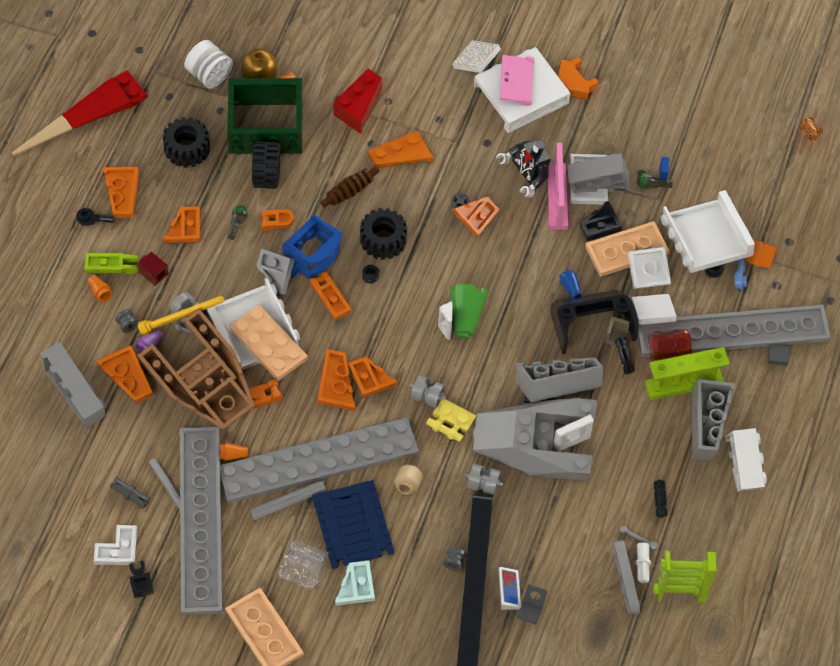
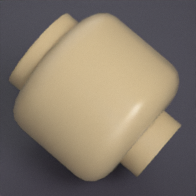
M403 465L399 468L394 483L402 494H413L418 491L423 475L416 466Z

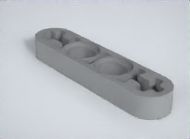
M623 540L612 542L613 554L627 612L629 615L639 614L640 605L625 543Z

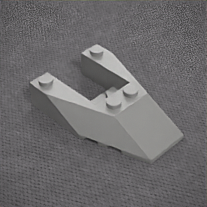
M572 398L538 401L477 413L473 452L494 461H500L507 464L508 467L525 472L529 476L589 482L592 455L552 451L555 423L570 424L590 414L595 421L597 400Z

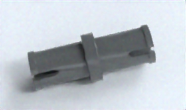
M118 477L114 479L115 483H111V489H114L122 494L124 499L133 501L143 509L147 506L145 502L148 504L150 501V497L145 496L136 490L135 486L128 485Z

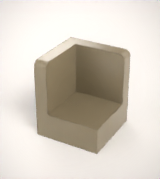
M612 316L607 329L605 343L616 346L615 340L617 338L625 337L626 339L630 322Z

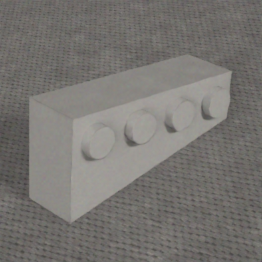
M61 342L40 353L44 372L85 428L106 416L104 410L106 408L105 403L101 398H97L94 388L90 383H87L83 373L77 368Z
M596 357L570 359V363L560 360H553L552 364L541 365V361L533 362V365L524 366L523 363H516V383L530 402H538L544 399L557 398L562 395L575 394L580 391L603 387V366Z
M697 379L692 388V459L712 461L716 455L735 383Z

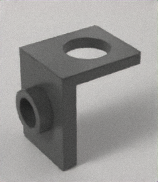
M528 584L517 619L536 625L543 609L547 590ZM538 592L541 595V599H532L530 593Z

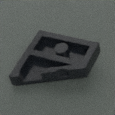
M606 201L600 210H595L591 213L590 217L580 223V228L587 241L622 231V225L609 201Z

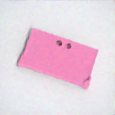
M502 55L500 100L518 102L526 106L532 105L533 57L526 56V58Z

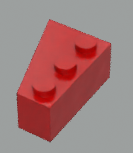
M368 68L333 102V115L361 134L366 121L369 119L370 112L382 91V77Z

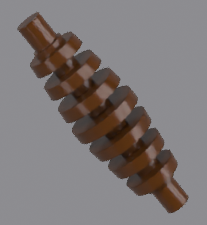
M374 167L371 170L363 169L361 172L355 173V175L344 178L342 182H339L337 186L331 189L332 191L326 193V198L320 201V204L323 208L329 204L335 206L338 202L341 203L345 199H350L351 196H356L357 192H361L363 188L368 186V183L373 182V177L379 173L378 168Z

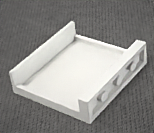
M536 47L525 50L522 54L516 56L534 58L532 105L530 106L522 105V103L500 100L502 63L496 64L491 69L485 72L482 71L475 76L474 88L480 87L505 121L504 129L507 133L569 104V90Z
M726 190L718 193V200L669 213L667 207H663L661 222L663 226L667 227L669 238L675 242V249L677 253L681 254L682 262L685 267H688L690 273L753 256L755 243Z
M268 278L265 279L264 286L206 309L209 321L234 349L241 370L260 364V362L232 333L229 325L260 304L297 345L298 340H300L298 331L296 329L293 330L291 326L292 320L290 315L284 312L283 301L277 298L276 288L274 284H270Z

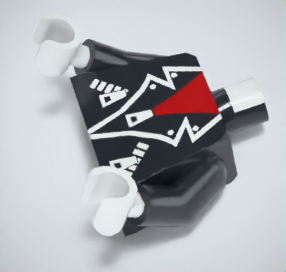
M541 140L520 142L509 149L507 154L499 153L496 156L497 159L504 157L503 162L500 164H508L510 158L513 157V163L530 184V187L523 186L520 189V193H527L524 196L527 198H532L535 194L534 189H538L549 177L551 159L544 150L545 143Z

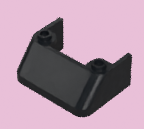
M611 290L554 301L551 305L550 313L561 353L566 354L568 343L564 324L573 322L576 317L614 310L624 313L626 321L630 322L629 332L631 339L636 341L639 324L631 299L618 290Z

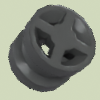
M464 193L453 195L451 211L459 207L457 205L462 206L470 203L469 197Z
M125 309L115 317V321L121 325V330L124 333L131 332L138 327L139 320L133 316L134 314L131 309Z
M449 547L447 550L448 556L444 559L443 565L450 570L461 571L463 569L462 562L466 559L467 553L460 548Z

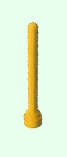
M218 296L154 321L143 320L138 322L139 332L142 336L152 333L155 328L187 317L198 309L203 311L224 302V298Z

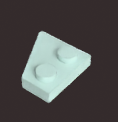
M369 560L349 563L339 594L335 600L336 606L375 601Z

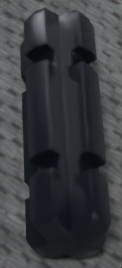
M619 337L615 340V344L619 348L618 354L621 364L624 365V373H634L635 368L631 364L632 358L629 348L626 347L625 337Z
M661 479L654 481V490H656L654 491L655 507H657L655 510L657 517L664 518L668 515L667 507H665L667 506L666 490H664L666 489V483Z

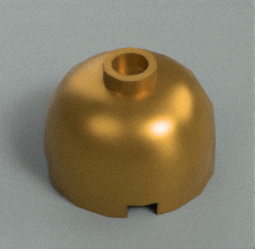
M256 48L250 50L242 60V75L244 78H275L277 74L275 57L266 49Z

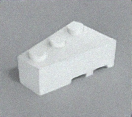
M756 428L730 432L725 436L726 442L730 441L731 444L729 457L733 458L734 468L732 470L737 492L764 488L767 478L766 473L762 471L761 465L764 463L762 452H759L760 434L756 432Z

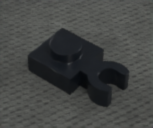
M143 560L140 561L141 567L139 569H135L132 563L129 564L130 572L135 575L129 577L134 598L154 594L149 572L144 573L145 563Z

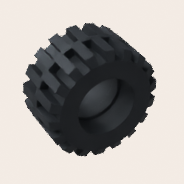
M181 117L182 120L175 119L174 123L170 122L168 128L165 127L164 152L172 164L176 163V166L179 167L183 165L184 168H188V165L194 167L196 163L201 164L202 159L205 160L210 152L209 132L204 123L200 124V120L196 119L194 121L191 117L189 119ZM187 139L195 141L190 145L179 144L180 141Z
M255 142L252 153V185L254 188L277 189L280 179L281 149L278 142Z
M378 208V211L372 210L370 215L366 214L360 226V243L363 250H367V254L369 256L372 254L375 259L381 257V260H385V257L392 259L393 255L398 256L400 251L404 250L407 243V227L401 214L397 215L395 210L391 212L388 208L386 210ZM386 230L391 232L392 235L389 237H379L375 233Z

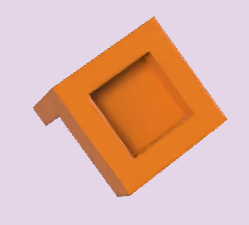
M753 240L755 243L754 254L751 257L745 258V260L756 266L770 268L777 247Z

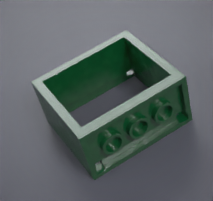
M229 78L227 126L229 154H252L256 141L278 142L281 154H302V78ZM235 105H296V128L235 129Z

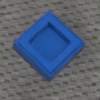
M662 157L659 166V181L666 183L669 173V157Z

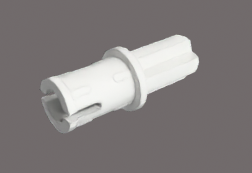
M638 543L636 545L637 560L635 561V565H637V581L648 583L649 566L651 565L649 560L650 545L648 543Z

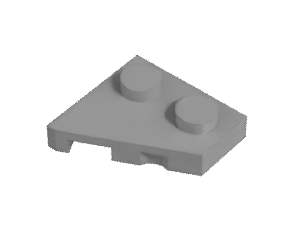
M261 249L257 268L261 273L265 274L270 283H273L278 288V293L286 294L295 259Z

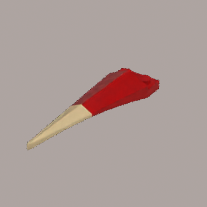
M125 70L115 78L111 77L13 151L12 155L17 156L70 130L132 108L147 99V94L129 71Z

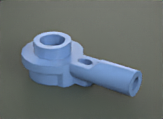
M744 258L738 260V270L735 272V289H740V291L747 287V276H744L746 264Z

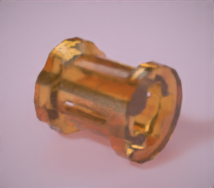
M812 117L803 120L799 126V129L804 130L809 136L810 141L816 140L823 133L822 128L816 126Z

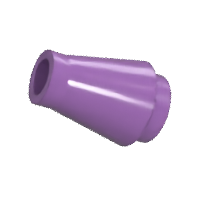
M156 329L154 332L138 338L135 348L141 353L151 344H154L156 347L164 336L161 331Z

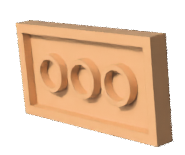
M655 221L587 242L585 245L600 277L629 268L627 253L630 251L665 247L666 255H669V249Z
M260 304L229 325L232 333L277 381L308 360L306 353Z
M261 588L225 608L226 613L261 666H286L304 655V652Z

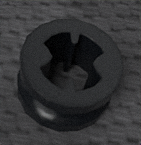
M374 265L365 266L362 271L363 280L369 284L375 283L379 279V269Z

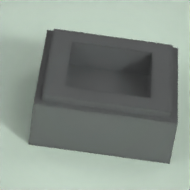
M770 345L768 364L787 366L789 346Z

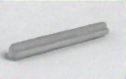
M318 481L250 510L251 516L254 520H257L312 497V495L325 492V485L322 481Z

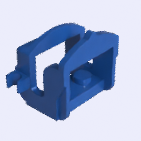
M313 215L282 245L283 255L295 259L291 277L294 278L299 273L307 279H311L314 275L323 272L331 266L340 251L339 244L342 233L332 225L326 224L316 215ZM315 237L323 245L308 257L300 250L308 240H312ZM316 264L311 270L306 268L309 265Z

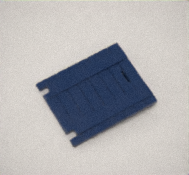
M374 480L312 495L332 569L338 568L337 561L343 560L344 566H347L349 563L382 557L381 550L384 549L387 550L388 555L395 554Z

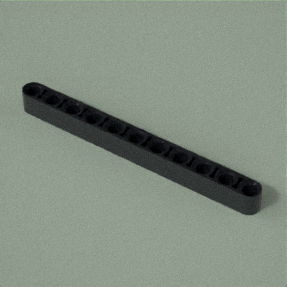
M473 494L457 666H478L493 496Z

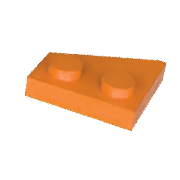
M487 196L454 208L452 212L474 236H478L500 209Z
M200 206L181 207L179 209L177 217L170 225V230L163 237L164 243L200 242Z

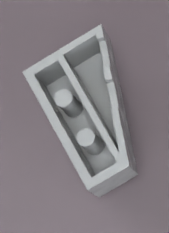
M622 153L582 162L578 161L567 165L569 183L573 193L597 192V189H608V192L614 191V188H625L626 191H631L629 171Z

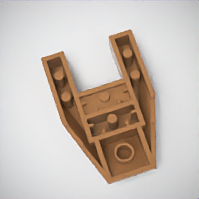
M198 309L184 319L188 330L205 349L203 352L178 371L172 368L154 344H151L137 356L145 369L173 400L225 430L254 408L255 405L234 349L204 313Z

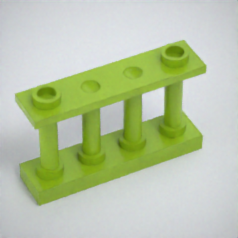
M721 347L649 362L653 379L645 380L644 382L649 401L692 392L697 379L724 382L720 367L730 365L725 348Z
M666 551L664 558L660 559V572L657 582L653 583V594L657 595V602H661L664 593H694V595H697V603H706L717 572L716 552H707L705 559H702V561L670 560V551Z

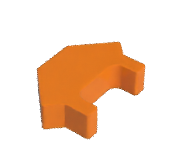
M579 57L571 61L561 60L558 77L569 90L570 96L588 99L589 93L597 89L598 80L594 78L587 81L577 70L581 68L582 60Z

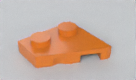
M367 357L348 363L349 370L363 398L397 386L395 378L389 377L382 368L374 365L373 361Z

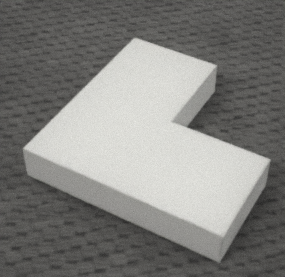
M117 525L115 544L95 543L94 565H129L130 563L135 565L137 525Z

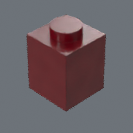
M152 251L148 255H144L138 262L139 273L155 286L169 274L168 265Z

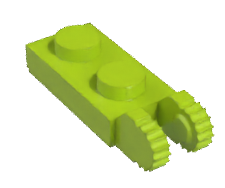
M85 253L84 271L85 273L124 272L126 274H135L138 272V266L123 264L124 262L136 264L139 261V257L123 253Z

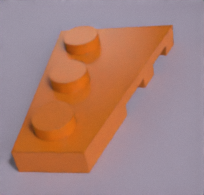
M418 131L368 150V155L377 168L393 167L402 163L417 164L419 161L434 162V157Z
M103 167L114 217L133 218L140 176L139 167Z
M131 345L96 361L98 366L136 404L154 396Z
M327 349L316 403L355 411L346 353Z

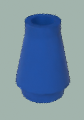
M573 270L565 271L559 275V282L571 297L582 295L577 274Z

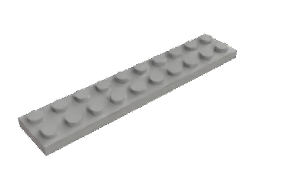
M824 305L676 317V322L639 325L637 334L641 357L697 353L724 347L725 350L769 347L772 344L793 345L828 342L831 339Z
M407 417L220 465V478L227 503L229 504L419 455V450Z
M219 427L180 428L181 615L223 613Z

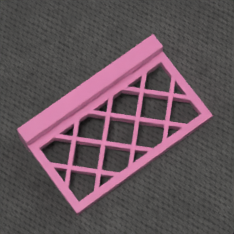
M557 143L554 163L549 165V177L547 178L549 230H568L566 163H563L562 143Z

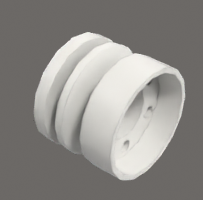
M203 40L195 45L187 55L184 63L185 69L194 77H198V80L207 88H214L221 84L227 78L233 66V60L223 51H220L210 40Z

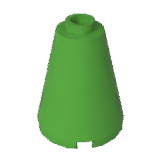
M457 284L454 289L452 286L450 287L454 334L458 335V338L469 339L470 336H473L488 296L486 289L481 287L480 291L476 289L475 285Z

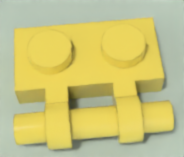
M441 400L433 412V416L437 420L429 418L426 425L432 427V430L435 432L439 431L447 435V438L452 441L461 442L464 435L460 434L459 431L467 434L477 416L448 400ZM444 423H447L448 425L452 426L453 428L450 429L449 427H447V426H445V425H443V424H444Z

